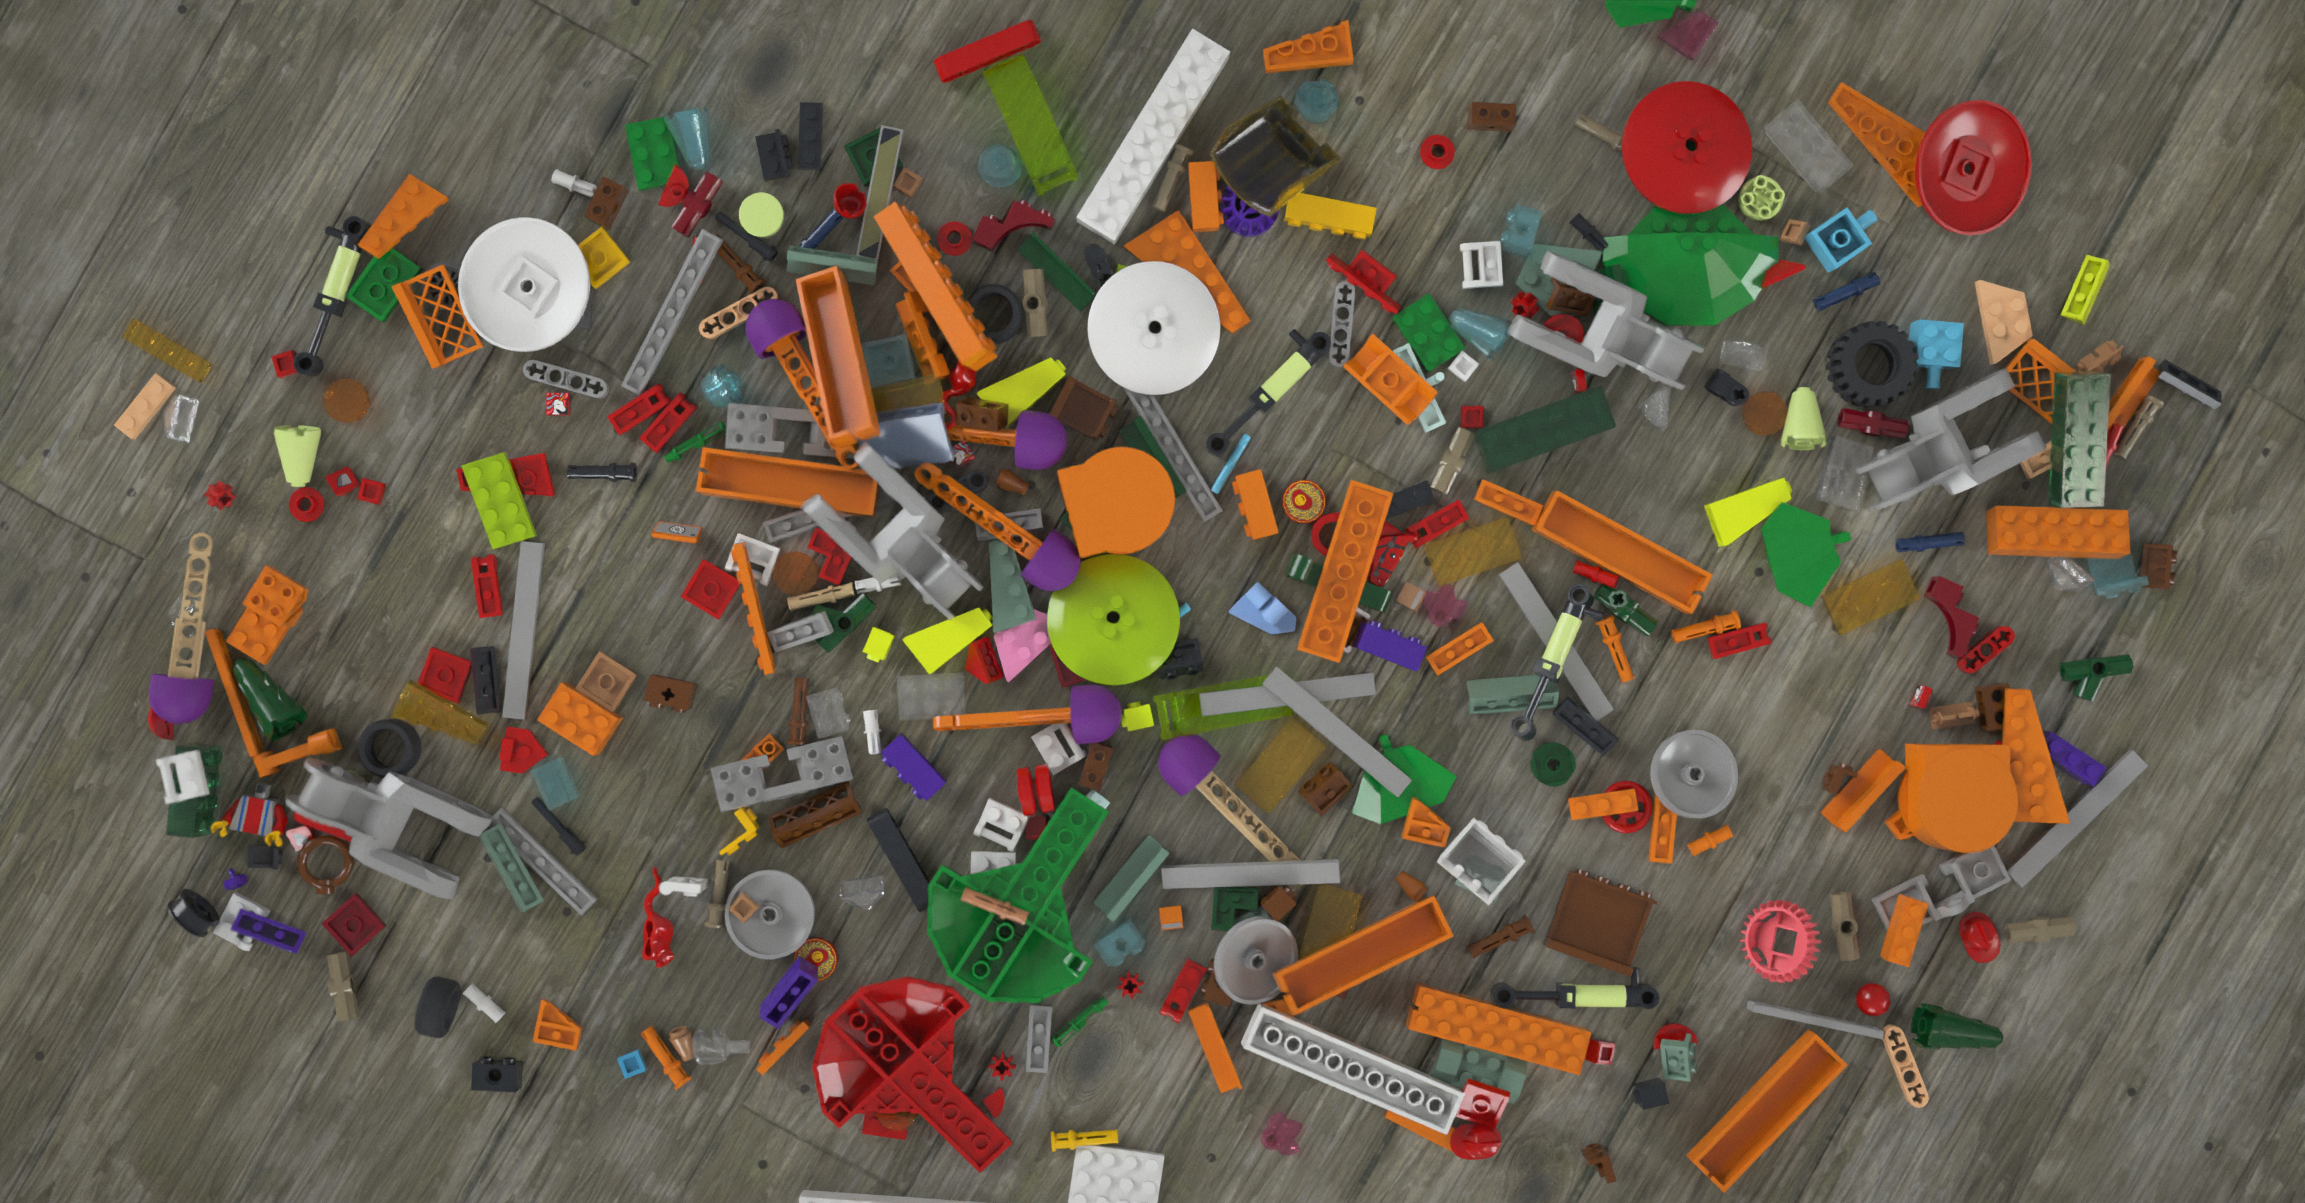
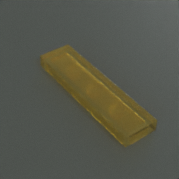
M133 318L122 335V338L197 382L202 383L212 366V363L137 319Z

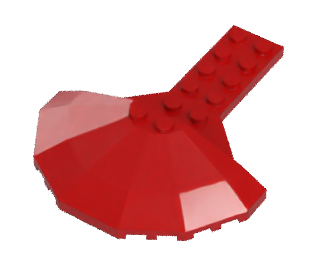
M910 976L861 986L824 1021L812 1063V1070L821 1111L838 1129L855 1114H865V1112H878V1114H896L897 1112L919 1113L979 1173L1012 1144V1140L952 1081L954 1022L971 1007V1004L954 987Z

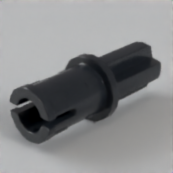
M1578 213L1569 222L1583 235L1582 238H1586L1598 251H1603L1607 247V242L1603 240V236L1595 229L1596 226H1592L1581 213Z

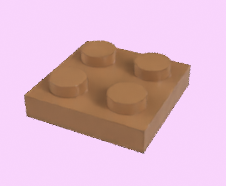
M599 651L575 689L609 711L615 712L638 677V674L604 652Z

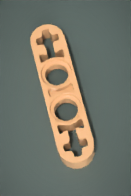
M771 287L761 288L707 317L699 325L701 335L707 339H715L747 321L749 314L743 312V305L746 302H752L756 306L758 303L754 298L757 297L760 301L765 298L766 292L774 295L771 299L779 300L778 293ZM728 312H732L735 315V321L732 324L724 323L723 317ZM716 318L719 319L720 324L724 327L721 329L720 326H716L713 328L714 333L712 334L704 331L707 329L706 325L708 323L712 326L718 323L715 321Z
M1887 1025L1882 1029L1884 1031L1882 1040L1907 1102L1914 1107H1924L1928 1103L1929 1096L1905 1034L1899 1027ZM1890 1031H1894L1897 1033L1895 1035V1040L1897 1043L1902 1045H1896L1894 1040L1888 1038V1036L1891 1035ZM1899 1050H1904L1906 1058L1898 1062L1895 1057L1896 1053ZM1913 1071L1914 1079L1911 1082H1905V1072ZM1908 1087H1914L1915 1091L1921 1094L1918 1102L1913 1099L1915 1097L1914 1090Z

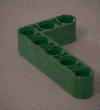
M1293 554L1284 576L1316 588L1323 566L1314 563V560ZM1365 582L1359 604L1386 613L1393 592Z

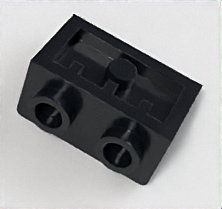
M776 129L775 133L755 136L764 180L770 181L790 177L793 162L791 156H787L786 148L789 147L787 135H783L780 129Z
M1198 639L1177 642L1169 657L1159 667L1161 680H1173L1178 676H1192L1204 671Z

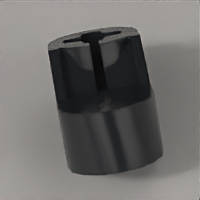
M1092 243L1086 246L1084 257L1096 283L1102 287L1114 275V272L1102 247Z

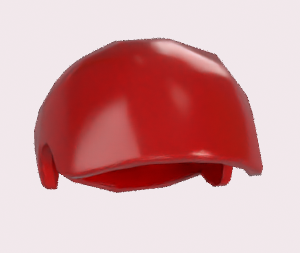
M844 183L838 186L834 192L833 200L837 213L848 219H855L864 214L867 206L866 194L862 193L854 183Z
M1877 983L1865 984L1859 988L1855 996L1857 1007L1868 1016L1883 1015L1891 1004L1889 992L1883 985Z

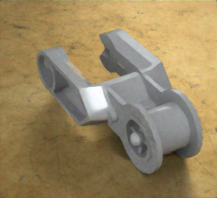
M1547 250L1540 268L1544 273L1577 287L1578 290L1584 293L1588 292L1603 299V302L1582 343L1521 315L1515 317L1507 333L1532 347L1602 377H1606L1616 365L1625 367L1628 364L1636 370L1647 374L1653 382L1662 381L1671 387L1684 390L1686 384L1678 379L1692 350L1703 353L1706 347L1685 337L1680 329L1671 330L1656 322L1648 321L1650 316L1643 313L1647 296L1618 281Z
M2007 368L1985 376L1919 410L1911 416L1914 434L1909 436L1910 441L1896 446L1894 449L1880 450L1876 457L1861 463V465L1855 468L1857 474L1868 472L1881 498L1873 504L1875 510H1881L1901 501L1907 502L1911 496L1922 492L1932 485L1941 484L1951 496L1983 483L2046 449V445L2037 430L2028 435L2023 434L2000 447L1989 451L1987 455L1974 460L1953 419L2013 388L2015 385Z
M864 442L858 448L854 460L882 486V489L888 495H891L904 508L868 542L856 531V527L849 521H846L818 493L806 500L801 507L879 582L883 583L896 574L901 579L906 576L912 585L921 592L923 601L926 604H933L944 616L952 620L955 615L949 607L971 585L978 591H981L984 587L967 570L966 561L957 560L947 549L938 544L941 538L937 535V532L945 519L869 444Z
M313 758L306 759L304 767L311 772V775L301 796L289 795L285 802L288 807H291L298 814H302L305 818L345 830L347 835L352 836L349 853L362 864L434 896L444 899L454 898L460 878L457 874L394 847L414 808L475 836H479L490 825L493 817L489 813L409 776L388 772L379 784L375 782L367 783L360 776H356L355 773L349 772L347 769H343L333 763Z

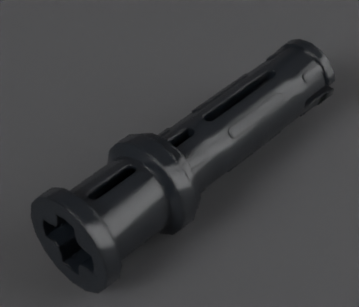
M616 462L605 466L568 465L567 477L568 479H609L612 482H617L618 480L636 482L637 466L636 463L618 465Z

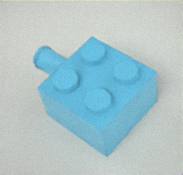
M1847 207L1809 232L1805 237V241L1829 273L1872 244L1863 230L1877 222L1878 219L1872 210H1868L1865 214L1855 219Z
M1917 320L1910 323L1909 342H1914L1916 347L1912 349L1914 353H1918L1919 357L1918 360H1915V365H1918L1919 368L1927 369L1925 389H1940L1941 370H1953L1960 367L1964 323Z

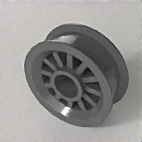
M439 262L427 269L429 271L444 264L458 291L461 266L452 262ZM441 271L435 273L431 281L432 284L440 287L443 286L445 280ZM421 283L422 294L425 288V284ZM430 286L426 298L437 302L441 290L433 289ZM444 293L441 304L452 308L455 301L453 295ZM427 302L429 305L435 308L436 305ZM442 307L439 308L440 311L451 313L450 310Z

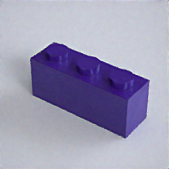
M1372 620L1369 621V624L1361 622L1352 647L1418 672L1427 649L1426 646L1421 645L1422 640L1409 636L1408 639L1401 637L1402 632L1392 628L1389 631L1381 629L1382 624Z
M2042 730L2052 764L2082 784L2095 786L2107 767L2055 733Z
M900 734L881 752L884 763L890 768L894 766L899 772L897 776L905 784L909 782L914 788L912 792L920 800L924 798L927 801L947 782L903 734Z
M240 908L230 929L232 932L297 955L306 936L304 931Z
M799 956L760 1004V1019L779 1029L818 981V967Z

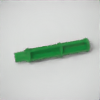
M719 422L672 448L671 452L664 455V458L668 463L675 459L680 460L682 458L681 453L689 448L699 449L726 434V425L723 422ZM717 425L720 426V428L707 434L706 436L703 435L704 432L712 429L713 427ZM723 431V434L707 442V438Z
M1104 996L1098 1001H1093L1092 1004L1052 1036L1054 1045L1061 1047L1086 1025V1019L1095 1011L1101 1013L1103 1007L1109 1001ZM1070 1024L1071 1027L1060 1037L1056 1038V1035ZM1074 1030L1075 1033L1061 1044L1060 1041Z

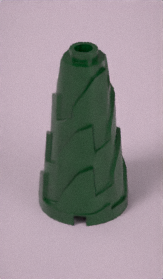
M241 658L233 664L234 668L232 671L239 683L238 686L249 702V707L258 720L257 724L268 740L275 741L284 738L297 730L294 727L297 721L300 725L306 721L308 714L295 699L293 700L281 685H277L265 670L262 671L252 659Z
M1920 1004L1923 1008L1917 1007L1912 1017L1911 1033L1917 1035V1039L1912 1038V1040L1919 1048L1937 1050L1941 1048H1996L2003 1041V1033L1998 1027L1983 1023L1981 1020L1944 1010L1943 1007L1936 1005Z

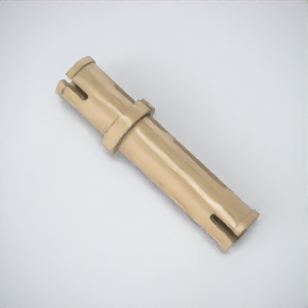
M850 582L836 587L831 585L827 589L788 597L787 601L789 609L794 611L830 601L831 603H836L839 599L856 596L853 583Z

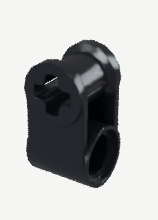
M1719 368L1715 370L1704 386L1708 392L1719 397L1730 406L1741 405L1749 398L1748 389ZM1738 391V392H1739V395H1738V396H1739V399L1735 400V399H1734V397H1735V394H1734V393Z

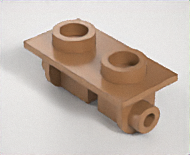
M2113 340L2110 342L2106 341L2094 350L2098 358L2089 353L2079 360L2075 367L2078 372L2085 373V379L2095 378L2102 373L2105 366L2108 364L2112 366L2121 359V352L2124 346L2122 345L2117 349V344Z
M1972 701L1928 708L1932 730L1976 723L1975 718L1979 717V711L1977 708H1973Z

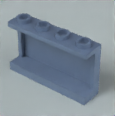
M943 403L876 412L881 435L864 441L857 438L859 447L866 442L891 467L897 469H904L907 466L914 465L920 466L925 462L946 463L953 460L956 451L955 446L950 443L944 422L945 408Z

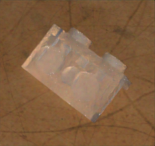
M837 687L806 696L818 739L849 730L850 720L847 713H844L842 706L844 702L843 696Z

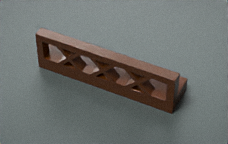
M848 781L769 816L768 820L773 838L782 849L861 814L862 809L855 799L852 786ZM847 790V797L841 800L836 799L839 793ZM828 801L825 807L816 808L819 802ZM807 810L804 816L796 817L799 811ZM783 818L787 819L784 825L776 827V821Z

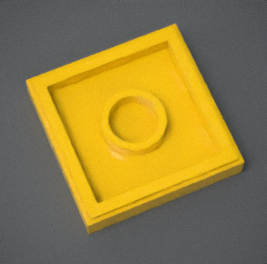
M602 226L578 244L587 262L590 284L595 289L631 263Z

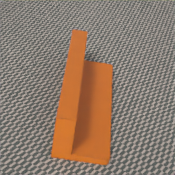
M2150 356L2139 358L2089 429L2090 431L2104 439L2113 423L2123 427L2126 426L2144 400V397L2159 379V371L2153 367L2156 363L2155 359Z
M1878 749L1858 770L1857 778L1852 777L1826 805L1821 814L1839 831L1847 832L1906 767L1899 761L1892 760L1881 749Z
M1209 1002L1189 1009L1188 1013L1220 1092L1224 1093L1236 1087L1239 1090L1242 1089L1240 1079Z

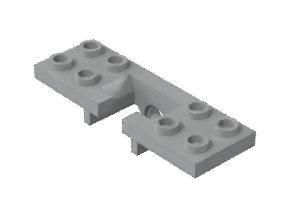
M728 403L725 448L784 453V441H776L777 419L810 422L809 444L803 443L802 455L837 457L835 455L837 451L831 448L810 410ZM851 452L846 458L855 459V454Z
M840 736L787 749L788 760H796L800 781L780 786L766 787L762 768L769 766L767 754L710 768L720 811L725 812L761 802L781 800L808 792L809 790L852 780L853 777L843 737Z
M1995 846L1980 852L1962 853L1940 864L1939 867L1943 875L1948 876L1954 873L1962 891L1934 905L1925 889L1929 884L1923 874L1872 898L1871 900L1886 930H1888L1899 893L1929 903L1922 924L1924 925L1932 920L1937 921L1941 918L1963 912L1969 904L1975 902L1976 898L2011 881Z

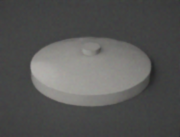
M1687 730L1673 734L1661 743L1652 759L1650 775L1653 790L1659 801L1678 816L1690 819L1713 816L1722 811L1735 794L1738 784V769L1735 758L1729 747L1721 739L1709 732Z
M776 869L761 870L746 876L733 888L725 907V923L734 943L747 954L761 959H778L796 951L808 939L815 921V905L807 887L794 875ZM743 891L760 905L745 924L728 910Z
M1257 916L1239 922L1225 934L1215 954L1214 972L1220 988L1229 997L1243 1004H1259L1276 997L1281 992L1272 973L1298 960L1296 940L1286 926L1270 917Z

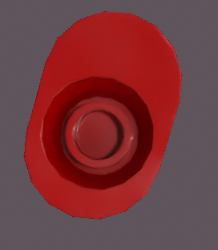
M1981 912L1968 913L1961 919L1959 933L1970 958L1978 963H1988L1994 960L2000 952L2001 943L1991 919Z
M1477 1123L1464 1124L1453 1131L1450 1145L1454 1154L1461 1159H1487L1493 1157L1498 1152L1501 1145V1136L1497 1128L1493 1129Z

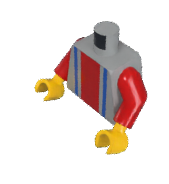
M257 783L255 794H245L239 797L227 809L220 821L212 824L211 830L214 834L217 829L223 828L219 834L220 837H224L227 835L226 826H230L229 829L266 836L265 841L268 846H271L272 841L275 840V844L279 847L283 843L280 836L284 833L288 818L281 805V800L269 797L271 785Z

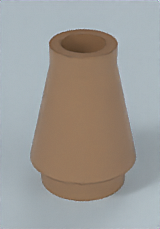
M686 1026L672 1030L669 1033V1040L682 1060L688 1061L694 1058L695 1053L690 1030H687Z

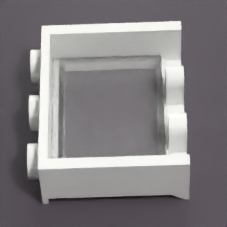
M1473 818L1440 855L1437 862L1487 905H1490L1526 861L1520 852L1509 848L1502 837L1491 833L1484 822Z

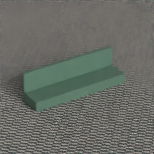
M791 245L788 248L787 272L810 275L837 266L846 275L847 281L869 285L875 284L878 259Z
M1529 675L1468 680L1466 685L1469 693V714L1526 710L1541 677ZM1548 682L1537 709L1557 708L1559 691L1556 683Z
M501 823L481 833L478 837L521 914L543 902L541 894Z
M1148 835L1096 898L1094 904L1107 914V918L1114 922L1169 855V850Z

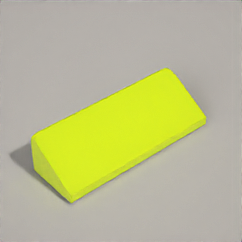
M2086 255L2061 316L2085 325L2110 267L2109 260Z

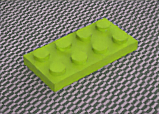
M506 451L462 465L492 549L537 535Z

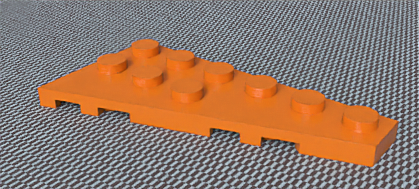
M1839 83L1828 104L1917 208L1921 207L1922 203L1918 196L1915 182V163L1925 132L1846 84Z
M1179 210L1123 246L1141 262L1157 261L1170 263L1196 276L1206 286L1215 301L1220 325L1231 334L1251 321Z
M2005 688L2002 745H2010V773L2015 781L2018 793V808L2014 822L2070 824L2031 690Z

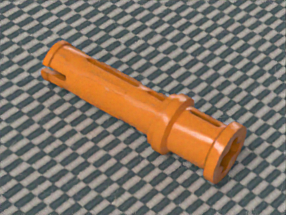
M1733 610L1730 614L1723 616L1714 615L1711 617V620L1673 629L1671 634L1673 641L1678 643L1712 633L1719 635L1723 631L1733 628L1738 630L1741 629V622L1737 611Z
M1610 615L1604 617L1601 621H1595V623L1601 630L1603 635L1602 641L1608 645L1621 683L1635 677L1621 645V633L1617 631L1613 621L1615 617Z
M653 1025L640 1033L664 1067L663 1073L668 1075L674 1083L675 1090L692 1079L682 1068V1062L678 1059L676 1060L670 1053Z

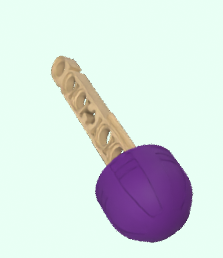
M205 533L195 534L190 541L189 554L192 555L187 561L180 618L176 619L169 673L151 674L149 688L151 707L160 718L175 724L190 723L201 717L208 709L213 694L214 680L198 678L206 622H203L211 565L208 556H212L213 539ZM200 536L208 539L209 544L205 549H198L195 545L196 539ZM200 558L204 560L205 568L202 571H195L193 569L192 563L195 559ZM192 581H199L202 584V590L197 594L189 590V585ZM188 595L201 597V601L195 600V607L199 608V611L194 612L193 616L190 615V611H186L187 606L192 605V599L187 600ZM187 625H192L196 629V634L192 638H187L183 634V629ZM184 647H188L193 651V656L189 660H183L180 657V651ZM178 662L183 663V664L192 663V667H188V666H179V667H178Z
M1185 733L1174 736L1165 743L1159 755V770L1166 783L1179 796L1188 793L1196 787L1270 862L1300 861L1292 851L1289 852L1287 846L1212 771L1221 755L1204 738L1195 734ZM1213 786L1218 788L1219 796L1214 795L1212 791ZM1228 801L1233 803L1235 807L1234 812L1228 808ZM1259 832L1265 836V843L1260 841L1258 837ZM1274 847L1280 851V858L1275 856L1273 852Z

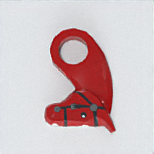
M1340 512L1322 515L1313 524L1311 532L1313 546L1322 555L1327 556L1329 547L1324 546L1320 541L1319 532L1326 523L1337 522ZM1385 521L1368 572L1367 580L1369 583L1378 587L1384 586L1401 560L1407 543L1418 541V536L1402 533L1399 529Z

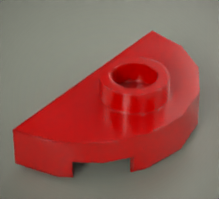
M674 164L659 199V206H676L688 194V178L684 170Z
M151 707L147 719L151 731L161 739L174 740V724L160 718Z
M1670 1023L1657 1031L1653 1041V1048L1661 1049L1662 1039L1684 1041L1686 1034H1691L1692 1042L1698 1043V1040L1689 1027L1680 1023Z

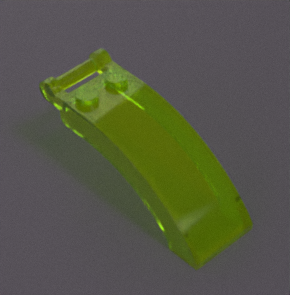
M1023 53L982 71L1038 197L1044 195V192L1070 180H1078L1079 177L1055 121ZM1066 166L1067 173L1040 184L1038 178Z
M1269 674L1153 696L1154 703H1157L1162 731L1160 733L1161 740L1294 715V712L1288 706L1201 716L1199 694L1263 686L1262 683ZM1167 700H1169L1174 731H1170L1165 703Z

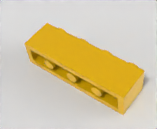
M1290 191L1283 221H1287L1288 225L1300 227L1301 224L1308 225L1311 230L1322 231V229H1328L1335 235L1348 233L1353 234V238L1365 240L1366 237L1369 238L1372 234L1377 208Z

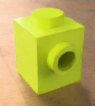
M873 627L863 649V652L867 653L866 658L875 662H879L880 659L886 660L896 635Z
M1140 701L1127 704L1128 708L1123 709L1124 714H1122L1121 722L1122 726L1127 727L1128 731L1154 726L1149 703L1141 705Z

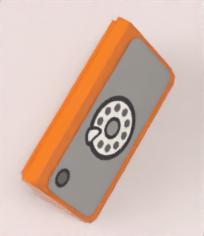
M660 521L655 526L652 536L653 538L699 544L702 528Z

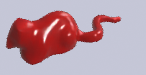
M959 359L956 367L950 370L949 380L953 389L945 391L940 397V402L943 403L945 411L951 417L950 423L946 425L947 430L956 426V412L948 404L949 398L961 396L969 392L976 384L975 375L977 371L961 364Z
M653 867L652 874L656 884L654 889L647 894L644 901L647 920L644 923L643 929L644 945L642 957L647 961L654 960L656 968H660L669 964L674 958V954L670 949L673 925L669 919L653 911V899L660 893L659 887L662 883V879L657 873V867Z

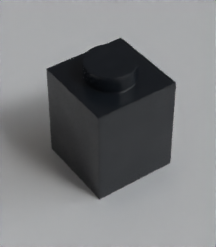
M1660 1078L1633 1083L1635 1088L1632 1091L1634 1102L1643 1110L1669 1104L1665 1083Z

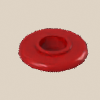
M1432 135L1422 143L1420 155L1426 166L1432 169H1442L1451 164L1454 159L1455 149L1449 138L1443 135ZM1434 146H1440L1443 149L1444 155L1437 158L1433 156L1431 151Z
M947 222L938 231V246L947 255H962L971 246V231L962 222ZM957 232L960 234L961 240L958 244L949 243L948 236L951 233Z
M299 488L290 497L289 509L293 517L299 521H314L320 517L324 510V500L322 495L314 488ZM305 498L311 501V507L307 511L301 508V502Z

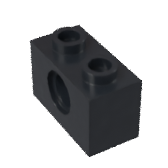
M492 1056L480 1057V1059L472 1063L471 1090L517 1092L522 1088L523 1061H516L514 1057H504L502 1060H494ZM493 1069H498L501 1072V1078L494 1076Z

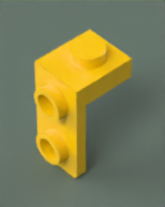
M742 807L734 813L747 831L719 851L721 856L726 852L728 855H731L740 848L738 844L745 839L748 842L758 835L756 830L760 826L756 822L757 816L751 808Z

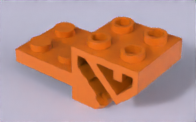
M265 565L242 603L247 606L246 610L226 642L261 664L267 665L290 627L295 626L303 613L301 605L307 600L309 588L276 568Z

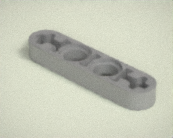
M1347 281L1339 283L1334 292L1330 333L1331 346L1329 348L1328 360L1336 368H1341L1348 362L1350 352L1355 287ZM1344 286L1347 287L1348 291H1351V294L1346 296V302L1350 301V305L1346 303L1337 304V300L1342 301L1343 294L1339 293V290H1342ZM1339 308H1346L1348 310L1349 316L1347 319L1341 320L1337 317V310ZM1341 329L1346 332L1347 338L1345 341L1340 342L1335 339L1334 334L1337 330ZM1333 344L1337 346L1346 345V349L1341 348V356H1344L1345 359L1341 360L1340 363H1336V359L1332 357L1337 354L1338 347L1333 348Z
M529 360L523 366L524 375L537 382L597 399L605 398L609 393L608 383L594 376L537 360ZM537 364L536 368L545 371V374L534 373L532 376V372L529 369ZM554 370H559L561 373V379L558 382H552L550 379V374ZM580 376L583 381L582 386L577 389L573 388L571 385L572 379ZM588 379H591L589 384L598 386L600 382L603 391H599L596 394V390L588 388Z

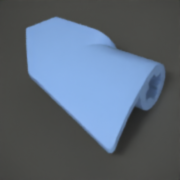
M1256 582L1229 610L1230 614L1271 635L1295 631L1296 616L1276 597H1273L1259 582Z

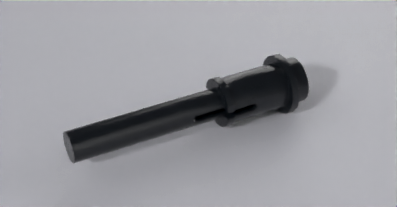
M721 211L717 213L715 219L748 242V246L762 255L763 260L772 262L778 254L776 246H770L760 237L749 234Z
M539 797L531 801L534 807L560 834L558 837L570 848L571 854L578 856L587 848L584 845L585 841H581L572 832L570 827L566 828Z

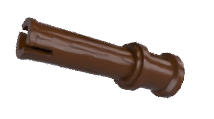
M723 240L717 253L736 272L737 280H741L749 288L750 294L761 289L766 281L763 278L760 279L753 271V267L745 264Z
M795 678L792 719L788 722L790 738L787 740V744L807 745L805 734L809 723L805 719L808 678ZM800 690H802L801 707L799 709Z
M1526 914L1522 916V919L1514 923H1506L1504 929L1471 945H1467L1473 959L1510 940L1516 942L1519 937L1529 932L1531 934L1534 933V929Z

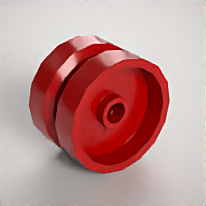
M1048 764L1036 766L1035 780H1033L1032 771L1029 767L1017 768L1018 797L1024 816L1036 814V800H1039L1043 813L1055 812L1053 787Z

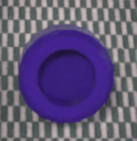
M233 868L228 869L230 879L223 882L225 890H234L247 884L248 880L245 874L236 876Z

